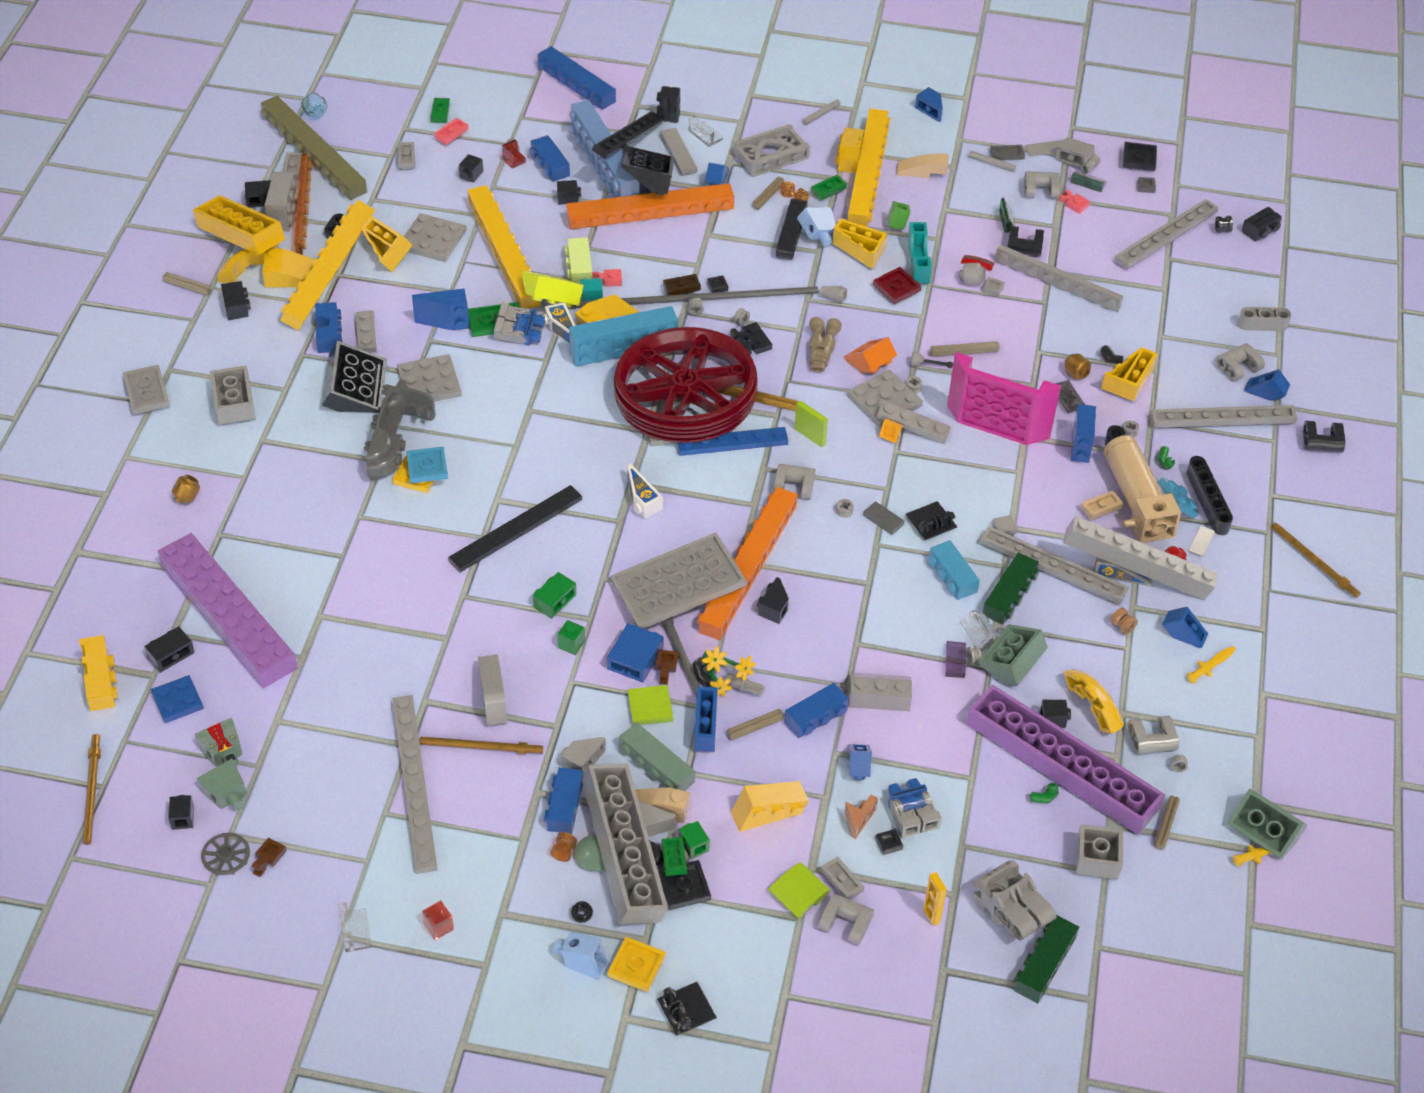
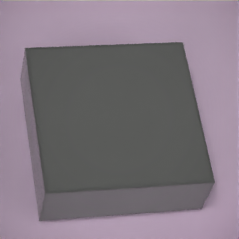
M1138 178V192L1155 193V178Z

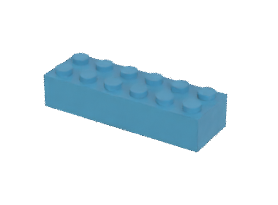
M668 306L569 327L570 353L574 364L577 367L620 358L632 344L641 338L661 330L678 328V318L673 307Z

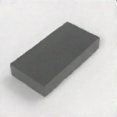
M1022 145L990 146L992 158L1001 161L1025 159Z
M876 501L863 512L864 517L891 535L898 531L905 522V520Z

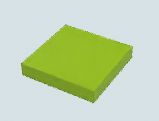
M800 400L796 404L794 429L820 447L826 445L828 418Z
M668 685L628 689L633 725L636 722L640 725L673 721Z

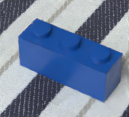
M549 135L530 141V155L536 159L538 166L543 169L546 177L548 176L554 182L570 176V163Z
M832 683L786 709L784 722L798 738L809 735L814 729L828 724L833 718L844 715L848 709L849 698L835 683Z
M697 687L694 751L715 752L718 687Z
M558 767L557 775H553L552 787L554 789L553 792H549L547 803L550 806L549 810H545L543 822L547 823V831L565 834L573 833L583 788V770Z

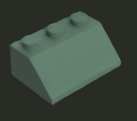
M1008 624L978 663L999 682L1018 686L1048 648L1041 629Z
M1250 788L1227 822L1228 825L1281 859L1296 844L1307 827L1306 823Z

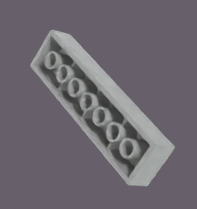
M628 764L588 765L582 778V783L619 925L661 922L668 906Z

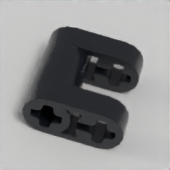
M1010 226L1008 248L1022 254L1041 256L1044 230L1036 229L1034 240L1018 238L1019 227Z
M1305 420L1303 425L1305 450L1344 452L1346 441L1343 423L1333 422L1330 435L1317 434L1316 422Z

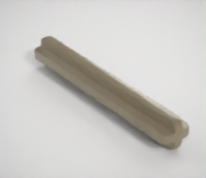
M997 341L937 345L930 347L931 356L955 355L956 352L961 354L998 352L1000 345Z

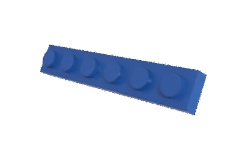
M785 427L728 432L716 438L699 442H677L679 456L788 445V436Z

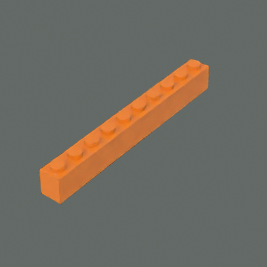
M728 183L668 191V195L648 193L567 203L566 215L571 230L734 209L735 196L731 184Z
M777 487L774 493H770L767 505L762 507L759 519H755L752 531L746 534L745 543L739 546L737 556L733 558L745 577L747 586L707 602L704 613H700L697 620L699 633L717 640L722 639L795 511L798 500L797 493Z

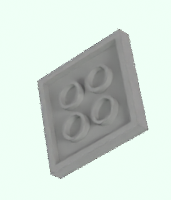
M420 213L404 238L413 245L408 251L409 253L446 263L467 229L466 225Z
M450 354L397 364L400 379L406 382L408 388L429 394L434 399V402L462 396Z
M890 369L847 391V397L879 428H882L884 421L876 417L883 400L910 411L923 406V400Z

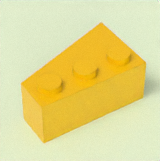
M845 127L843 134H840L839 143L841 144H838L835 164H838V171L857 172L864 135L863 129Z
M372 215L361 228L372 245L374 252L378 255L380 262L391 272L394 271L413 246L401 234Z
M840 218L834 227L832 244L873 269L886 249L887 233Z
M1143 347L1139 348L1128 356L1126 361L1117 364L1115 369L1104 374L1101 389L1135 401L1155 368L1158 353Z
M104 635L79 639L83 652L81 659L82 664H84L86 698L90 711L116 707L115 699L118 698V691L113 683L117 682L115 670L112 671V667H115L114 655L109 654Z
M800 781L744 786L731 810V814L739 832L802 814L809 800Z

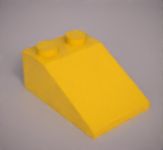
M283 248L266 250L262 272L265 288L297 287L300 281L304 282L305 279L303 277L308 269L312 270L310 266L314 259Z
M616 294L587 303L575 313L577 325L639 313V311Z

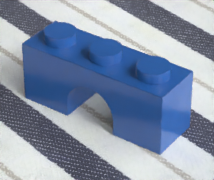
M337 302L316 303L318 353H329L336 341L342 342V334H339V332H342V323L339 321L342 320L341 309H337Z

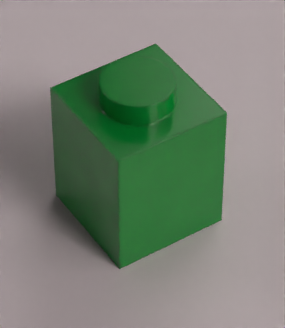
M567 620L557 633L558 648L573 655H576L585 643V627Z
M698 821L687 823L679 829V837H683L684 848L690 860L709 852L710 839Z

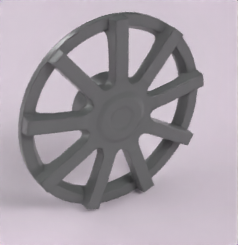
M222 833L212 837L204 845L201 852V860L204 867L217 876L235 874L244 865H247L250 857L248 842L242 836L235 833ZM225 836L224 844L219 845L215 841V839ZM229 836L238 838L232 846L228 844ZM241 842H243L246 847L244 849L234 850ZM210 843L217 848L216 852L206 851ZM246 853L244 859H240L235 856L238 854ZM205 855L216 856V858L206 862ZM231 860L240 864L233 868ZM220 861L217 869L211 867V865ZM224 863L228 864L229 870H221Z

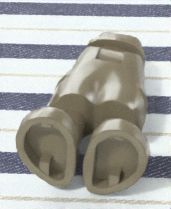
M813 317L809 321V327L814 333L809 342V364L811 365V371L824 372L825 367L828 366L831 353L835 348L836 340L834 336L840 332L842 323L836 318L829 319L826 325V335L822 337L825 330L824 321L819 317Z

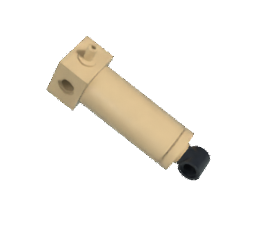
M1110 426L1107 429L1103 454L1133 513L1131 519L1122 522L1123 527H1131L1137 540L1142 543L1175 538L1182 512L1172 493L1163 494L1134 437L1125 436L1126 432L1121 426Z

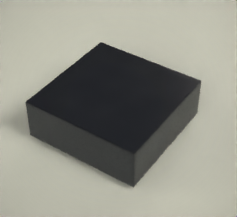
M723 275L707 278V284L711 293L729 290Z
M896 829L876 834L875 839L883 855L903 850V844Z

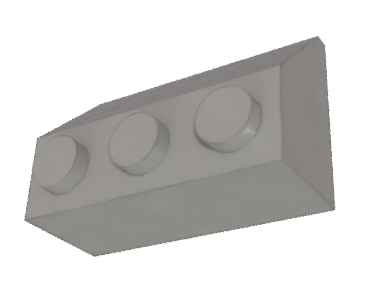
M850 673L849 707L910 711L912 699L911 677Z

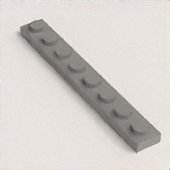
M1207 199L1203 200L1117 254L1115 261L1124 268L1129 269L1217 213L1218 207Z
M1001 244L997 247L995 261L1113 311L1119 312L1121 309L1123 295Z
M1294 405L1151 409L1150 412L1153 428L1296 423L1297 421Z
M989 526L981 537L980 543L1013 558H1015L1018 552L1039 561L1038 569L1117 604H1121L1128 592L1129 587L993 527Z

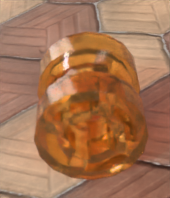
M559 832L555 839L556 844L552 846L550 854L558 861L567 862L572 856L571 850L575 848L577 839L570 833Z

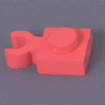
M1065 190L1064 195L1060 194L1059 196L1060 202L1067 203L1066 207L1078 214L1083 212L1090 204L1089 200L1079 194L1073 196L1069 190Z
M621 269L604 270V273L592 272V279L601 278L602 283H605V287L622 286Z

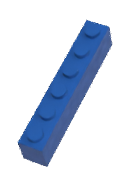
M550 46L537 54V64L540 69L586 100H590L593 105L601 110L616 102V89L554 47Z

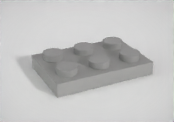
M159 365L123 372L133 415L170 407Z

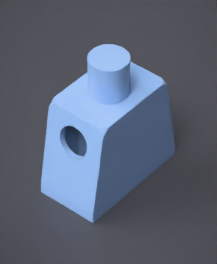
M805 208L797 219L809 239L821 240L823 246L830 245L832 243L830 237L833 235L834 227L836 226L831 208Z
M572 932L568 935L566 941L556 940L553 947L555 953L563 956L566 967L596 980H599L608 963L601 938Z

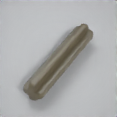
M778 176L753 201V208L759 210L784 185V178Z
M169 272L163 275L164 282L204 295H209L211 292L210 285Z
M776 709L729 728L727 735L730 740L737 739L783 720L784 714L781 709Z
M1173 795L1168 798L1154 842V847L1160 850L1165 849L1180 799Z

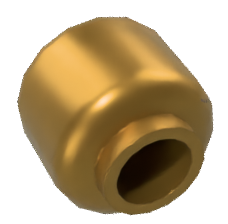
M1079 353L1071 354L1065 360L1064 368L1072 378L1080 380L1088 377L1090 374L1091 363Z
M188 474L178 477L172 488V493L175 496L174 499L182 504L193 502L200 491L199 481Z

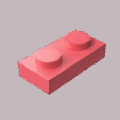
M456 117L435 132L434 138L447 145L469 130L468 124Z

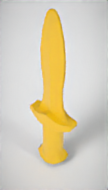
M1234 646L1228 647L1204 663L1199 660L1197 662L1198 669L1192 673H1187L1188 681L1196 683L1197 679L1202 675L1211 677L1213 675L1211 670L1216 665L1227 660L1236 648Z
M1249 845L1247 853L1241 855L1234 854L1233 862L1239 867L1242 863L1250 860L1260 864L1262 861L1260 858L1272 852L1264 847L1253 848L1252 845Z

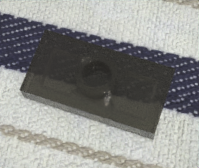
M1069 380L1055 383L1061 385L1059 400L1068 413L1076 411L1078 404H1084Z

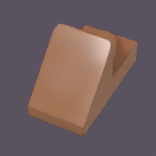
M870 795L866 801L863 800L859 808L848 802L845 803V818L851 836L855 840L877 810L878 798Z

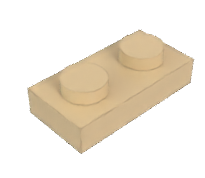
M1114 491L1082 502L1080 508L1090 520L1121 509L1123 502Z

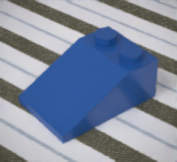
M465 288L412 295L415 323L447 330L469 328Z

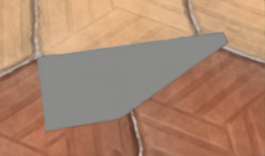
M1063 140L1027 144L1025 147L1029 156L1044 155L1055 149Z

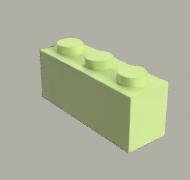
M588 237L567 239L568 246H565V256H568L566 257V267L570 268L567 269L568 279L581 284V279H592Z

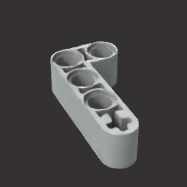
M498 654L478 657L487 726L506 724V703Z

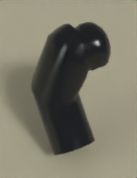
M1107 345L1101 347L1100 353L1106 362L1116 364L1123 362V356L1115 355L1111 347Z
M700 657L694 660L692 664L696 678L706 687H710V682H713V679L704 672L703 668L707 664L703 663V658Z
M650 841L655 863L659 865L663 859V850L659 844Z

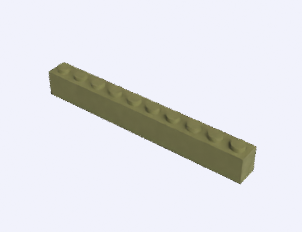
M275 96L261 102L262 110L260 112L262 117L267 119L271 126L275 127L280 135L284 136L290 144H293L299 153H303L306 160L310 161L315 169L319 170L325 178H328L332 185L340 190L343 196L353 200L367 193L366 180L282 99Z

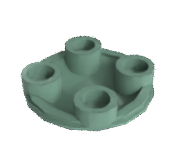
M596 834L581 839L575 848V858L578 867L590 871L606 872Z

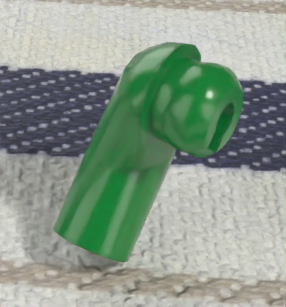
M1162 446L1157 461L1163 468L1171 469L1175 465V460L1171 461L1172 457H1167L1169 448Z
M1049 783L1043 793L1031 792L1030 802L1050 803L1059 794L1058 785Z

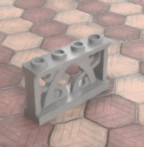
M791 124L735 141L734 155L748 169L750 176L755 177L809 159L810 145L801 139ZM766 146L780 147L778 152L773 154L761 153Z

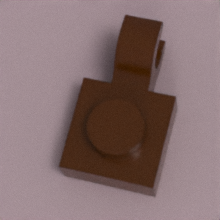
M659 649L656 670H661L660 684L668 685L670 671L676 672L679 652Z
M268 837L255 852L258 859L252 864V868L255 869L253 874L261 877L265 873L268 864L275 866L287 852L286 846Z

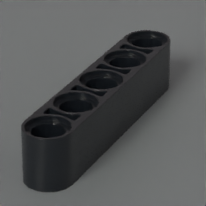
M791 198L776 248L777 258L793 260L802 230L797 217L808 207V201Z
M1193 456L1190 458L1186 475L1212 530L1215 531L1214 533L1227 535L1231 527L1233 515L1206 460L1201 456Z

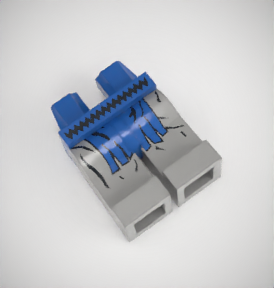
M502 301L498 314L499 317L494 329L495 339L524 343V345L530 346V342L540 343L542 331L534 330V327L544 328L545 317L537 315L535 309L518 308Z
M914 778L906 782L907 789L901 790L900 785L897 783L889 785L888 806L891 809L901 838L917 835L920 831L924 833L939 829L942 817L939 811H936L925 784L921 785L918 779Z

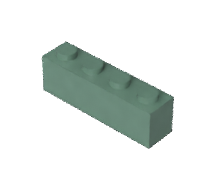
M637 722L619 736L620 751L625 756L628 755L633 759L639 768L646 770L653 780L659 781L664 788L670 787L685 791L695 783V770Z

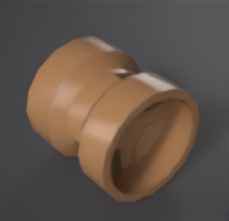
M1123 607L1114 612L1110 619V622L1114 626H1118L1125 635L1132 632L1138 624V620L1134 616H1130Z

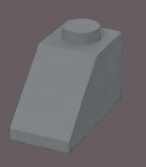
M597 737L573 741L561 753L562 767L583 770L584 776L588 765H594L606 751V738Z

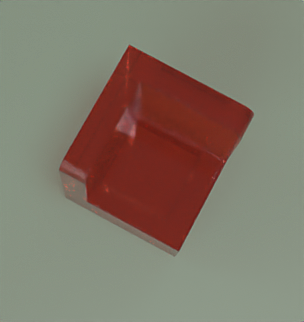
M516 139L502 145L503 161L512 169L526 163V157L518 151V141Z
M441 900L422 911L424 925L434 940L454 930L452 915Z

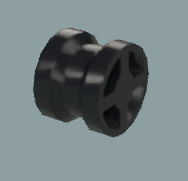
M1216 216V232H1231L1233 229L1232 217L1226 216L1222 218L1221 216Z

